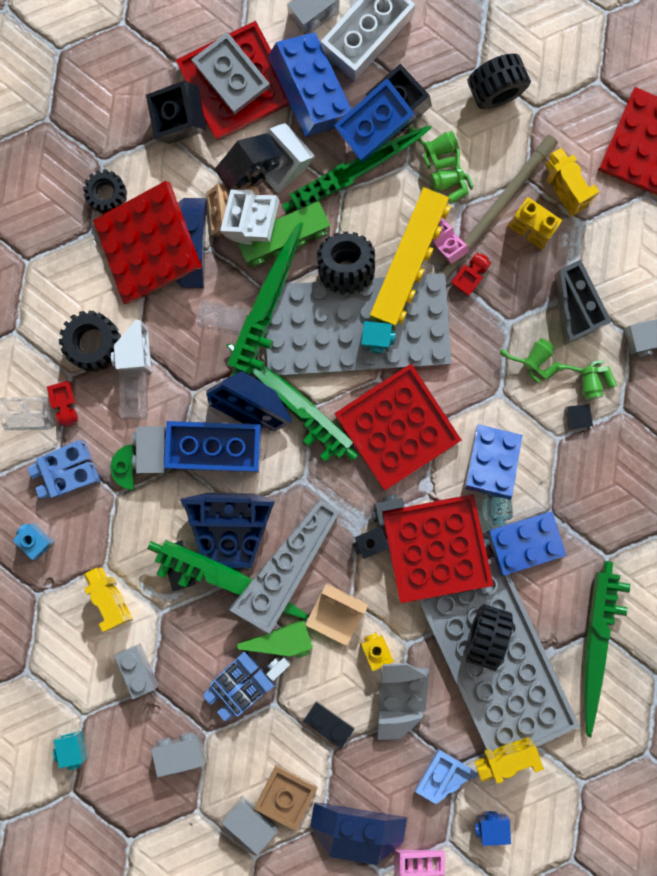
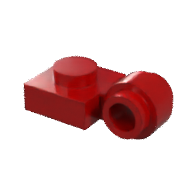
M477 252L469 262L472 267L470 268L464 264L450 283L468 297L483 279L478 273L484 274L491 265L489 258L483 253L479 254Z
M65 381L46 386L52 409H61L59 413H56L59 426L69 427L75 425V422L79 420L75 408L71 409L69 407L76 404L71 382Z

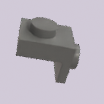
M397 494L383 497V502L374 503L375 508L371 509L373 521L378 522L379 526H383L382 511L405 507L403 498L397 499Z

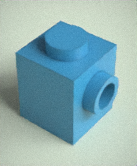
M35 523L22 525L15 533L17 536L12 540L32 560L39 559L54 544Z

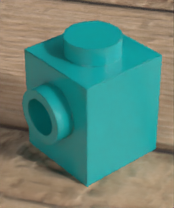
M364 321L361 348H368L370 352L383 354L384 350L389 351V346L395 343L396 331H391L392 324Z
M82 731L60 735L53 740L55 746L53 748V758L55 762H58L59 769L67 767V770L80 768L81 764L87 759Z

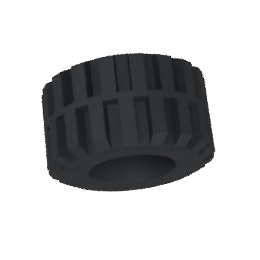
M510 53L497 56L480 65L471 73L467 83L478 108L493 109L519 97L530 86L531 80L520 55Z
M345 231L343 234L335 233L334 237L328 236L325 239L326 242H322L320 249L317 251L320 281L323 282L326 288L330 287V291L334 293L339 291L340 294L345 295V292L355 294L354 291L356 290L359 292L363 291L364 286L368 287L370 280L373 281L375 249L372 247V243L370 240L366 241L365 236L361 235L359 237L358 233L355 232L348 234V231ZM343 261H351V262H354L353 264H350V265H341V264H338V263L343 262Z
M91 310L88 313L80 311L79 316L75 314L70 316L72 320L70 322L65 321L63 325L66 328L65 330L61 329L59 333L62 335V339H59V344L63 347L61 352L66 356L65 358L73 365L85 371L97 372L98 369H107L106 365H112L111 352H114V345L121 338L117 326L103 314ZM89 330H99L103 337L100 348L90 354L83 353L80 349L82 335Z
M483 604L478 609L467 640L466 662L493 671L498 669L505 657L513 628L511 612Z

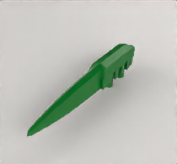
M425 126L382 145L364 162L357 158L346 165L342 163L323 176L290 193L289 197L291 200L281 205L284 212L287 213L294 208L300 210L354 183L353 180L405 149L427 133L432 126Z
M298 223L289 236L264 280L249 315L246 317L227 364L233 368L230 377L241 371L251 375V368L260 371L264 369L265 363L255 359V357H259L260 352L258 350L260 346L267 349L273 347L274 342L264 338V335H268L267 326H269L272 320V314L290 270L303 223Z
M226 344L227 348L232 352L234 345ZM264 366L262 371L251 368V374L258 381L274 389L283 405L300 422H304L303 428L310 433L302 441L309 447L317 439L322 446L327 448L319 456L325 463L333 455L338 460L345 455L351 461L358 456L350 448L353 441L293 386L266 366Z
M164 540L162 545L150 541L147 550L157 553L154 562L161 563L156 574L165 578L169 568L174 569L176 572H182L178 584L183 587H187L191 577L196 578L200 582L205 576L208 583L241 595L252 581L251 578L221 563L168 540ZM290 602L287 603L283 610L285 613L307 619V614Z
M604 561L603 573H595L587 634L584 699L586 734L590 738L595 724L611 632L608 625L615 623L614 614L627 615V607L616 605L618 600L617 591L629 593L631 587L630 583L619 582L621 575L612 574L614 562Z

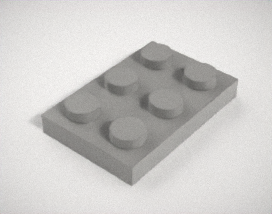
M228 32L191 59L194 66L234 115L270 88L269 82Z

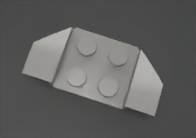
M407 663L383 664L381 666L378 740L401 739L423 718V712L426 711L429 668L413 667Z

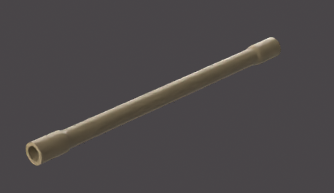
M547 135L535 149L531 158L463 241L467 244L469 252L539 164L558 144V141L553 136ZM467 254L452 264L447 261L438 274L445 273V279L447 280Z

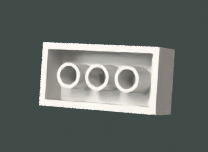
M358 0L321 41V46L327 59L355 82L414 17L416 4L411 0Z

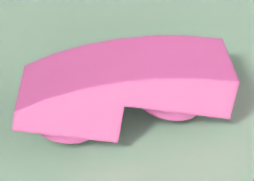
M441 219L439 224L442 227L438 240L433 239L432 245L452 264L467 254L469 248L467 244L455 235L453 228Z

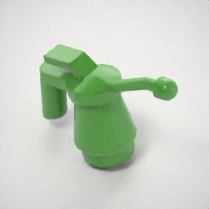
M413 126L409 127V133L415 131ZM453 131L444 132L431 142H424L421 138L417 139L424 146L425 154L423 157L428 169H431L427 159L428 156L436 170L457 165L455 157L438 160L436 157L451 153L459 148Z
M460 147L454 150L457 161L454 169L436 170L435 173L430 174L434 191H444L456 184L459 185V190L448 195L450 204L469 194L465 180L470 190L474 186L471 177L464 173L460 167Z
M543 338L534 343L528 357L525 359L511 356L505 349L500 350V354L503 357L505 356L510 360L523 363L528 369V375L538 383L541 380L533 375V371L543 379L548 380L558 372L556 366L560 364L554 362L545 371L539 368L553 355L555 347Z
M604 360L593 361L583 369L563 364L556 366L558 371L569 369L580 373V376H582V394L585 400L603 397L604 389L597 375L599 373L603 374L608 388L617 387L609 366L593 367L594 365L605 363Z

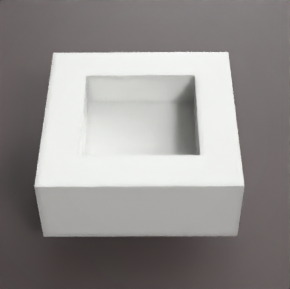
M277 656L267 666L270 670H268L266 675L274 681L290 665L291 661L286 656H283L281 659Z

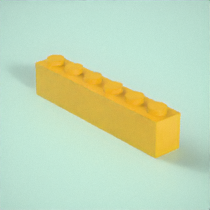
M423 187L370 313L371 320L378 323L392 324L393 329H396L397 324L402 325L407 312L403 311L406 303L411 304L416 292L412 288L415 281L420 283L424 273V269L421 268L424 260L429 261L433 252V248L430 245L433 239L438 240L441 233L440 221L442 218L446 219L451 208L448 205L449 197Z

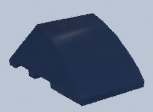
M203 493L181 499L200 555L229 568L252 567L275 500L254 493Z

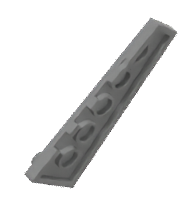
M318 500L231 605L229 611L270 634L340 511L326 502Z

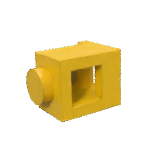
M377 632L363 637L365 641L361 642V645L372 671L381 668L383 664L394 662L382 633L377 635ZM374 647L381 648L379 655L372 653Z

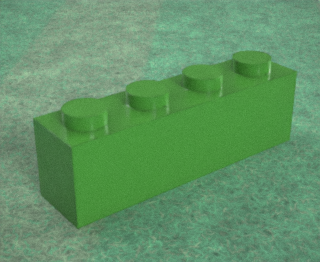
M318 201L275 220L270 242L253 241L252 245L237 243L247 267L253 266V268L265 264V260L271 257L276 259L298 223H303L296 250L306 246L307 242L312 239L317 241L325 238L328 232H330V224L320 202Z

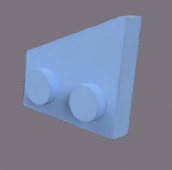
M437 749L417 784L415 792L437 804L447 794L461 788L460 785L471 778L477 777L478 772Z

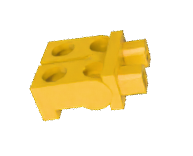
M562 148L549 155L550 160L545 163V167L549 172L546 180L549 185L553 184L556 194L571 217L589 207L600 191L595 184L591 187L587 185L581 175V168L576 163L577 159L574 154L567 157Z
M527 197L507 226L522 237L530 230L531 232L526 239L543 250L563 220Z
M103 567L95 568L83 574L89 585L84 588L86 595L90 594L92 603L98 606L104 618V621L99 623L102 632L112 630L133 619L119 589L113 585L117 583L115 578L108 577Z
M530 737L498 747L493 752L491 749L485 750L486 757L474 761L481 781L484 782L494 778L497 784L504 782L503 778H511L517 771L532 767L535 773L544 770L536 745Z

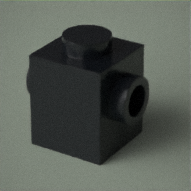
M381 526L355 536L356 542L352 543L356 555H362L363 559L390 548ZM368 539H372L374 542L371 548L366 547Z

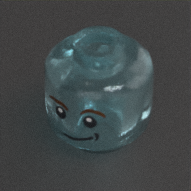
M491 495L483 498L482 510L484 520L491 521L492 526L506 525V521L513 518L512 498L508 500Z

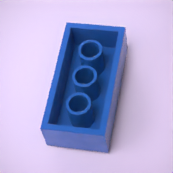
M316 33L275 43L268 58L305 137L335 129L334 125L352 109Z
M166 421L164 468L260 473L262 426L260 424Z

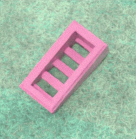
M395 850L394 873L396 876H445V851ZM432 857H436V869H432ZM413 858H416V869H413ZM423 858H426V869H423Z

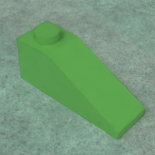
M301 620L272 630L270 634L264 633L240 641L237 647L240 650L284 656L296 655L297 658L310 654L309 650L313 649V643L305 620Z

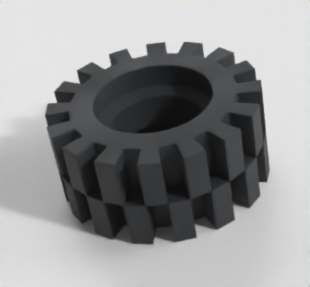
M103 169L101 173L100 170H97L96 175L91 173L89 175L91 179L85 180L86 186H83L84 197L93 210L104 214V212L107 213L123 204V201L126 202V186L115 172H108L107 169ZM104 184L111 185L114 189L112 197L107 200H102L97 196L98 188Z

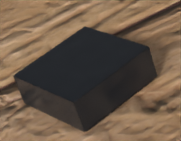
M590 403L565 407L569 430L593 426Z

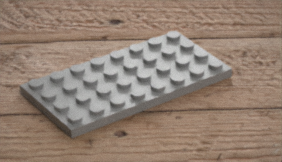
M445 273L423 275L420 283L415 281L412 290L416 291L411 304L406 303L403 310L407 312L402 325L397 324L396 329H391V331H396L395 343L389 346V351L384 350L383 354L372 353L368 348H361L364 321L375 322L370 319V313L385 277L374 278L373 281L370 280V285L368 287L364 286V290L361 292L358 290L354 291L355 294L345 292V295L340 294L339 291L335 293L330 291V287L326 288L323 282L284 284L272 314V320L269 326H267L269 332L266 338L274 342L273 347L267 349L268 368L278 376L400 369L405 368L411 363L414 368L451 365Z
M493 556L488 558L493 587L420 600L419 603L486 750L491 749L493 752L498 747L526 737H530L536 747L580 727L510 575L500 576L495 557ZM483 604L511 612L513 616L510 642L505 657L496 671L468 663L465 657L467 640L478 609Z

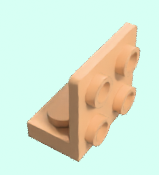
M217 184L206 192L210 236L213 237L222 235L220 230L230 194L224 184ZM249 186L245 189L252 190L255 195H259L258 187Z
M325 583L306 622V626L344 645H348L362 614H365L368 604Z

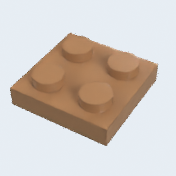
M276 764L254 806V810L296 831L317 790V785Z

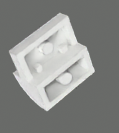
M230 190L220 231L230 240L245 245H252L253 241L270 242L279 205L278 197L276 195H255L252 190Z

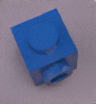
M486 811L484 815H478V823L474 824L475 836L480 839L482 846L511 844L510 820L506 814Z

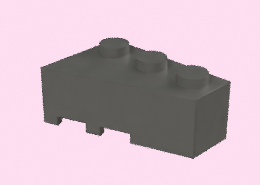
M581 259L561 268L554 275L564 346L612 322Z

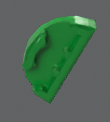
M133 444L125 445L117 450L112 457L110 466L112 477L116 483L123 488L134 490L135 469H133L132 464L133 455H135V446Z

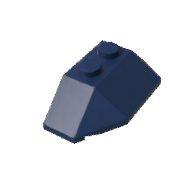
M183 198L178 204L202 268L176 280V282L182 288H204L207 199Z
M242 371L206 390L208 404L211 407L243 424H260L262 428H269L271 431H277L291 424V417L277 392Z
M314 802L310 827L329 857L378 865L404 842L407 817Z

